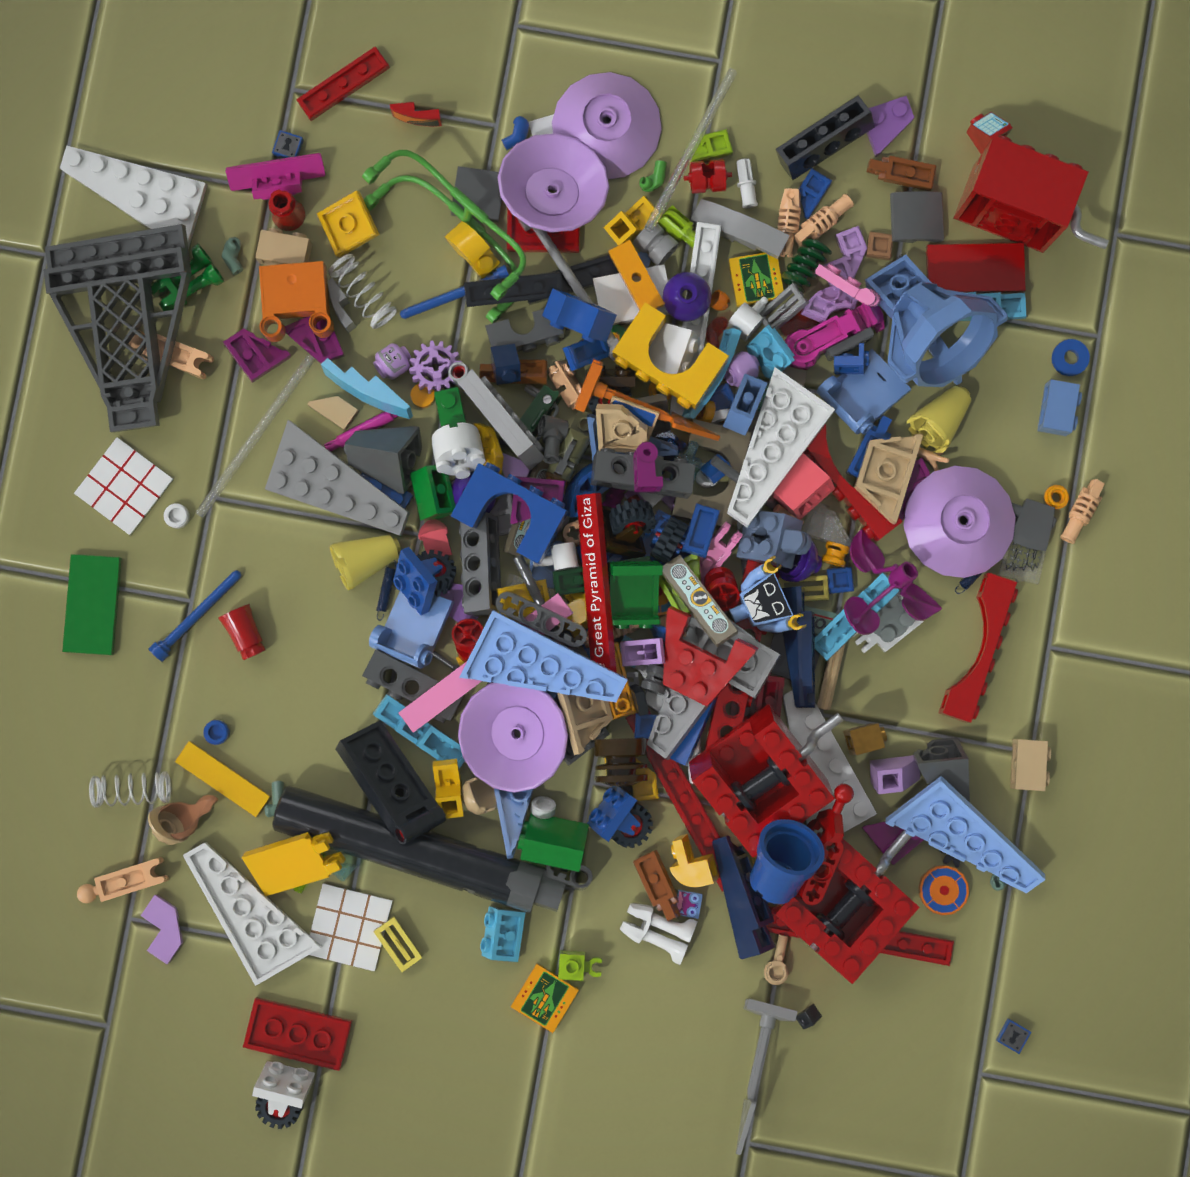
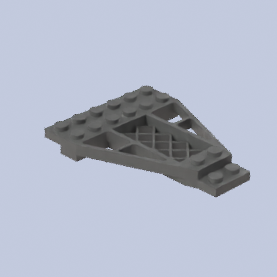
M178 224L46 246L47 269H43L46 294L51 296L100 388L101 397L107 407L110 432L115 433L160 426L157 403H160L192 275L186 226ZM181 276L174 310L155 313L151 291L152 281ZM129 285L137 290V293L130 302L122 296ZM120 286L118 291L114 290L112 287ZM106 289L114 294L108 305L104 304L101 299ZM88 291L92 323L75 325L61 297L66 294ZM119 299L127 304L121 315L112 310ZM139 300L141 301L142 311L135 306ZM132 310L141 315L133 326L125 320ZM109 313L117 318L111 329H108L104 323ZM172 316L160 363L156 320ZM122 324L130 329L123 340L115 334ZM142 324L144 325L145 335L138 331ZM93 329L97 365L79 333L82 330ZM135 334L143 339L137 350L129 345ZM112 338L121 343L114 353H111L107 347ZM125 348L133 353L127 364L119 359ZM145 348L147 349L148 360L141 355ZM138 358L147 364L140 374L131 369ZM115 362L123 367L117 378L110 372ZM128 372L136 377L135 379L123 380Z

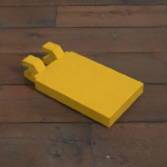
M307 832L246 851L242 856L244 863L265 896L328 878L331 873L341 870V863H344L346 860L341 852L330 854L323 858L321 853L330 849L329 844L334 841L329 832L316 835L313 838Z

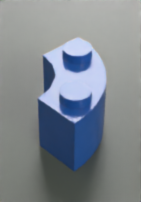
M552 289L542 314L543 317L550 320L551 326L561 330L564 327L583 334L582 338L592 343H595L596 340L607 342L617 314L597 304L585 302L575 295Z
M593 463L582 468L572 478L566 488L563 503L566 504L564 509L569 511L567 516L570 518L578 517L576 495L602 494L607 489H610L608 487L590 485Z

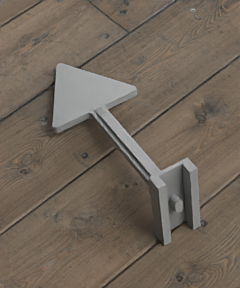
M753 999L745 1000L744 1009L761 1015L759 1024L761 1030L747 1088V1100L744 1099L736 1148V1154L738 1155L742 1153L756 1107L754 1098L758 1092L771 1030L774 1029L776 1020L796 1021L798 1012Z

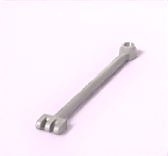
M518 219L525 231L533 228ZM533 228L576 296L585 302L593 304L548 233L544 230ZM611 331L607 343L610 348L609 356L614 361L615 358L612 351L619 340L615 338Z

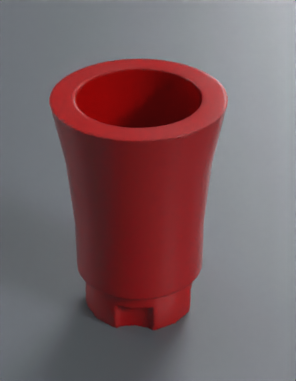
M278 189L271 193L268 203L274 224L284 231L298 229L305 220L303 205L295 200L293 195L287 191Z
M250 604L218 617L243 660L266 651L261 643L263 640L254 621Z

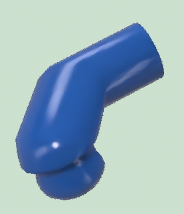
M518 116L514 119L513 134L501 140L506 151L527 139L529 122L523 116Z

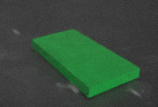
M71 554L62 652L114 655L122 558Z

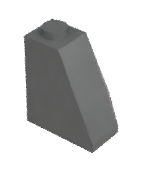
M418 426L355 431L344 446L348 465L401 494H404L412 484L410 473L416 471L413 470L416 456L420 457L422 450Z
M957 737L932 740L927 743V749L924 751L918 749L913 753L914 760L928 785L942 776L970 802L969 758Z

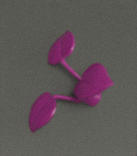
M863 529L853 537L850 544V557L860 571L867 573L872 570L874 574L892 571L888 578L890 586L869 605L857 596L850 597L845 602V616L856 632L862 635H869L878 629L880 618L871 608L894 588L902 589L900 595L903 597L902 606L915 620H926L942 609L925 591L913 584V580L918 577V571L912 563L906 561L900 566L894 564L891 567L883 568L885 565L883 553L874 542L868 539Z

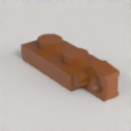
M889 156L882 157L881 161L870 159L866 172L879 175L878 179L884 180L883 182L931 191L936 165Z
M519 359L521 381L514 382L513 384H547L546 360ZM480 364V379L485 376L489 382L496 383L492 365Z
M652 851L634 860L633 863L653 907L656 906L658 911L663 910L667 921L681 916L676 904L679 902L678 895L658 851Z

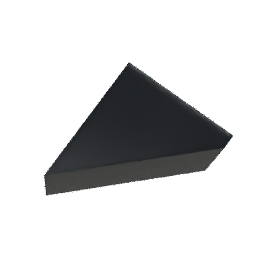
M813 1003L796 1016V1020L804 1030L815 1025L822 1015Z

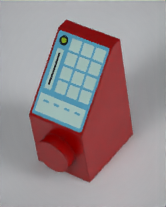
M990 112L985 116L979 114L973 118L966 133L980 154H982L994 135L997 137H1007L1013 127L1004 119Z

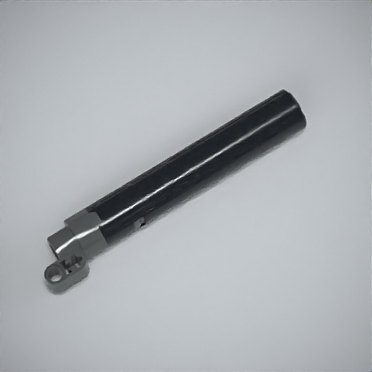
M287 786L283 794H281L272 822L274 831L293 837L308 832L311 838L316 835L329 832L334 839L333 843L329 844L330 849L456 890H466L475 896L527 913L531 912L533 905L557 912L565 886L575 890H585L589 887L593 877L591 870L581 865L579 872L587 875V882L585 884L575 882L574 874L577 871H572L569 881L565 880L566 874L559 873L558 876L553 875L554 871L550 869L551 867L555 868L553 866L547 865L544 868L516 858L507 859V855L480 849L476 845L433 831H428L402 845L398 842L394 833L390 832L379 814L293 786ZM560 868L561 871L568 872L567 869Z

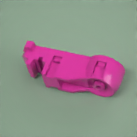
M861 303L854 310H846L839 318L836 315L810 330L798 329L797 332L789 334L785 339V343L795 355L793 357L795 361L789 367L802 370L810 369L816 364L820 355L825 353L828 348L869 327L871 329L874 328L876 333L885 329L884 315L879 305L871 307Z

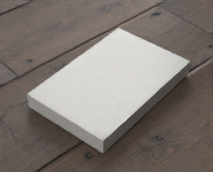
M664 264L646 268L661 298L664 287L668 282ZM620 274L593 278L598 305L617 314L613 325L632 322L639 309ZM638 276L632 277V280L635 282L641 280ZM664 306L657 309L665 315L669 314Z

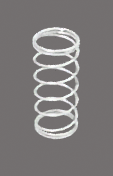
M353 254L344 255L330 267L328 273L331 277H340L338 286L342 288L348 287L346 296L349 298L356 297L354 306L357 308L365 307L362 316L364 318L373 317L370 326L372 329H377L386 324L396 314L397 309L395 306L389 307L391 302H388L376 313L369 316L364 315L367 307L379 299L383 292H379L368 303L357 306L358 298L371 289L375 282L368 284L360 293L349 296L348 291L351 286L363 279L367 272L361 273L352 283L341 286L340 281L342 277L355 269L359 264V261L354 262L355 256ZM350 258L343 267L333 272L342 262ZM391 312L386 318L377 323L384 315Z
M167 771L160 774V779L159 773H155L156 794L154 800L150 802L146 794V775L143 773V793L140 802L137 803L132 793V774H129V798L126 803H122L119 796V776L116 775V797L114 803L109 804L105 795V776H102L101 781L98 776H93L89 784L90 802L94 808H98L105 800L112 807L118 799L123 806H126L132 798L136 805H140L145 796L147 802L153 804L158 796L163 803H168L171 797L170 777ZM164 778L166 781V797L164 792ZM95 781L97 785V802L94 796Z

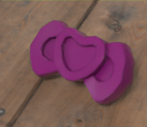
M610 488L602 505L616 508V505L621 504L626 490Z

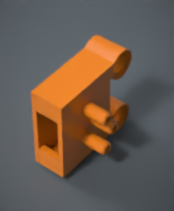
M323 261L259 266L263 317L260 322V331L269 341L278 342L284 338L286 329L279 319L310 317L309 326L316 336L327 338L332 335L334 323L330 318L327 268ZM326 320L328 322L326 328L322 330L316 329L317 322ZM271 324H278V330L275 333H267V329Z

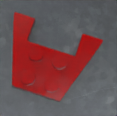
M670 606L667 610L663 685L708 706L746 665L749 659L755 655L759 648L738 638L735 640L726 661L683 640L692 615Z

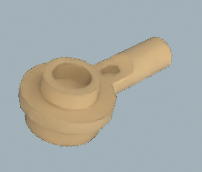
M779 934L774 960L769 961L764 968V977L772 985L783 984L788 977V968L783 963L788 936Z

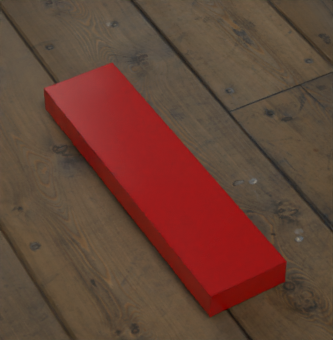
M375 46L296 100L309 120L312 121L390 68L389 64Z

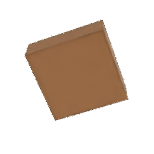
M869 232L866 257L890 260L893 245L892 235Z

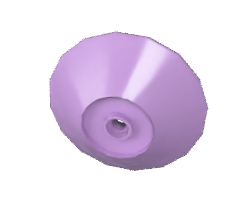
M612 72L588 75L570 85L557 102L552 120L553 134L557 133L578 139L595 151L606 167L608 179L623 178L642 168L656 151L662 131L659 108L649 91L631 77ZM606 117L611 119V122L608 124L602 121Z
M557 133L534 135L517 143L503 158L497 177L500 196L511 214L529 227L548 232L573 231L591 222L605 206L609 191L606 167L595 151L578 139Z
M952 466L932 472L916 485L906 503L903 526L910 549L923 565L944 576L966 578L986 572L1004 557L1014 537L1016 517L1010 496L995 478L977 468ZM961 516H965L967 519L965 525H962L959 521Z
M492 682L472 695L461 713L458 740L462 757L477 778L494 789L516 793L536 789L554 776L565 758L568 732L563 712L547 692ZM515 729L520 731V738L514 735Z

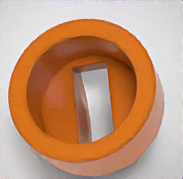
M719 289L716 290L711 296L710 307L718 311L726 310L729 307L727 304L730 302L729 296Z

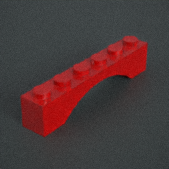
M825 424L804 451V454L831 478L835 487L832 491L833 495L838 501L841 502L843 500L848 506V509H846L853 520L856 521L858 519L864 526L862 529L868 539H874L877 542L903 521L898 516L896 524L890 523L841 476L828 450Z
M992 573L984 574L976 597L983 620V638L980 651L966 675L945 691L939 714L965 723H971L972 719L975 720L980 710V706L977 703L979 697L984 696L988 683L985 682L987 673H991L995 664L993 655L995 649L998 650L1003 640V636L1000 633L1002 627L1006 626L1009 622L1011 613L1008 612L1010 603L1015 602L1018 594V589H1015L1017 582Z

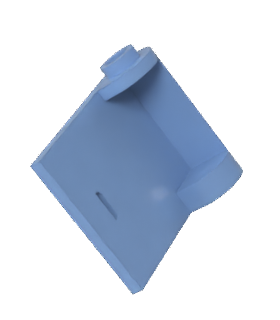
M871 349L869 351V366H864V374H841L838 378L831 376L819 386L817 394L835 409L834 412L855 434H865L873 427V422L908 394L911 388Z
M400 591L385 626L377 625L371 632L369 646L415 667L424 668L432 661L434 648L454 602L441 596L436 597L434 594L429 612L420 615L415 608L410 606L408 599Z

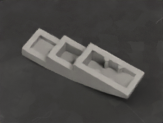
M704 199L700 200L690 219L695 224L703 222L721 225V237L731 242L735 240L753 250L758 249L776 259L779 258L790 236L754 218Z

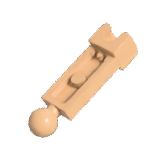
M135 334L129 345L137 349L143 339ZM157 334L161 362L167 337ZM175 341L170 366L200 379H206L207 376L199 370V365L202 362L212 363L214 358L206 352ZM145 348L142 355L147 357V349Z
M159 857L94 878L96 886L91 884L81 885L77 891V898L82 903L87 904L93 902L96 896L99 895L100 901L103 902L169 880L168 875L158 876L155 873V867L163 863L164 859Z

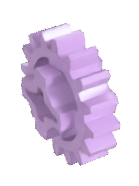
M432 340L430 341V347L421 344V352L418 350L413 351L416 358H410V364L414 367L409 368L410 374H416L412 377L413 383L420 382V390L428 387V394H431L433 389L441 391V388L450 389V383L457 385L450 376L442 380L453 363L462 362L456 361L459 358V353H451V345L444 348L443 341H440L439 345L435 346ZM439 354H442V355L446 356L447 358L444 359V358L441 357ZM429 355L426 361L421 362L425 356ZM433 364H437L438 371H434ZM424 377H429L433 380V382L425 379Z

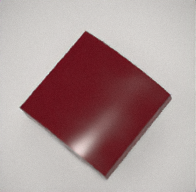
M769 676L757 698H752L751 706L746 707L744 716L750 718L769 704L780 717L785 678ZM733 686V688H732V689H733L734 691H736V692L741 691L740 689L736 688L735 686ZM731 701L729 715L734 716L737 714L739 707L736 702Z

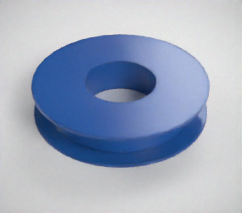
M1075 339L1062 341L1054 348L1052 353L1054 368L1064 376L1080 374L1087 368L1090 360L1087 347ZM1071 351L1076 354L1077 361L1075 364H1069L1065 361L1064 355L1066 352Z

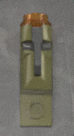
M578 411L571 427L568 428L566 438L560 444L559 461L549 465L545 474L547 476L546 479L565 481V486L568 485L590 444L587 416L590 413Z

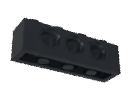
M859 95L776 148L780 164L792 180L798 178L875 128L872 113Z

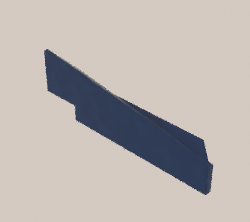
M802 586L781 588L793 616L796 614L804 615L797 618V623L800 626L806 624L805 628L783 632L795 707L816 708L815 613L813 611H805V588Z
M727 835L713 840L712 844L739 958L746 959L776 948L766 925L774 922L768 902L762 898L763 895L758 890L755 892L750 884V873L754 866L751 855L743 846L737 847L731 842V837Z

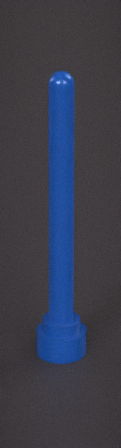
M503 265L496 268L497 271L492 272L493 275L481 280L508 277L509 274L506 266ZM464 286L401 310L400 316L403 319H407L464 297Z
M238 570L233 571L163 641L160 640L158 643L155 641L148 648L149 651L163 662L169 656L170 647L241 578V572Z

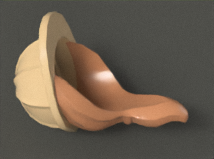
M205 795L193 805L183 802H172L165 806L154 808L148 815L152 834L158 841L168 845L186 841L195 832L199 818L211 811L218 798L212 795Z

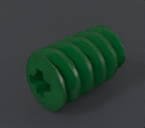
M816 239L803 240V247L797 250L798 255L792 257L793 263L787 265L788 271H784L781 275L783 281L788 286L795 283L802 293H805L802 286H811L807 278L816 279V275L812 271L817 269L818 261L822 263L827 262L823 253L827 255L832 254V251L826 245Z

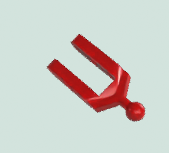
M840 784L834 789L836 800L832 809L819 811L816 819L811 820L807 824V827L813 831L820 828L823 829V832H818L817 836L824 847L825 855L822 864L826 865L824 872L820 874L815 873L810 879L805 881L799 890L800 897L808 905H816L821 902L843 853L842 838L844 836L841 812L844 805L851 802L854 797L853 788L848 784ZM834 843V848L826 849L827 845L831 846ZM814 888L816 892L810 893V895L808 896L807 891H812Z

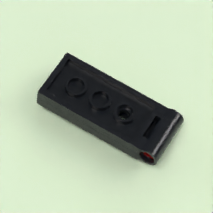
M381 720L339 741L335 750L390 832L394 833L399 843L404 845L446 821L443 809L430 794Z

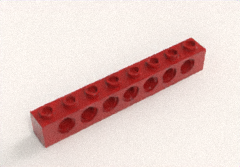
M747 560L741 584L749 572L764 563ZM775 572L776 578L779 580L780 573ZM739 599V602H738V604H737L736 606L742 604L741 601H740V599ZM748 618L735 623L743 630H751L758 642L761 641V636L767 633L760 631L757 626H752ZM728 684L716 697L717 700L713 708L704 750L722 738L720 730L723 726L728 725L735 729L748 719V717L744 716L746 707L751 706L752 696L743 691H734L731 688V684ZM730 701L736 702L739 707L737 714L734 716L728 715L725 711V706Z

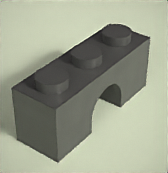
M544 309L532 312L535 324L533 329L527 334L522 335L514 332L510 326L509 319L485 325L491 347L515 343L517 352L523 350V353L532 352L539 345L553 346L560 343V339L564 338V332L551 326L550 320L542 316Z

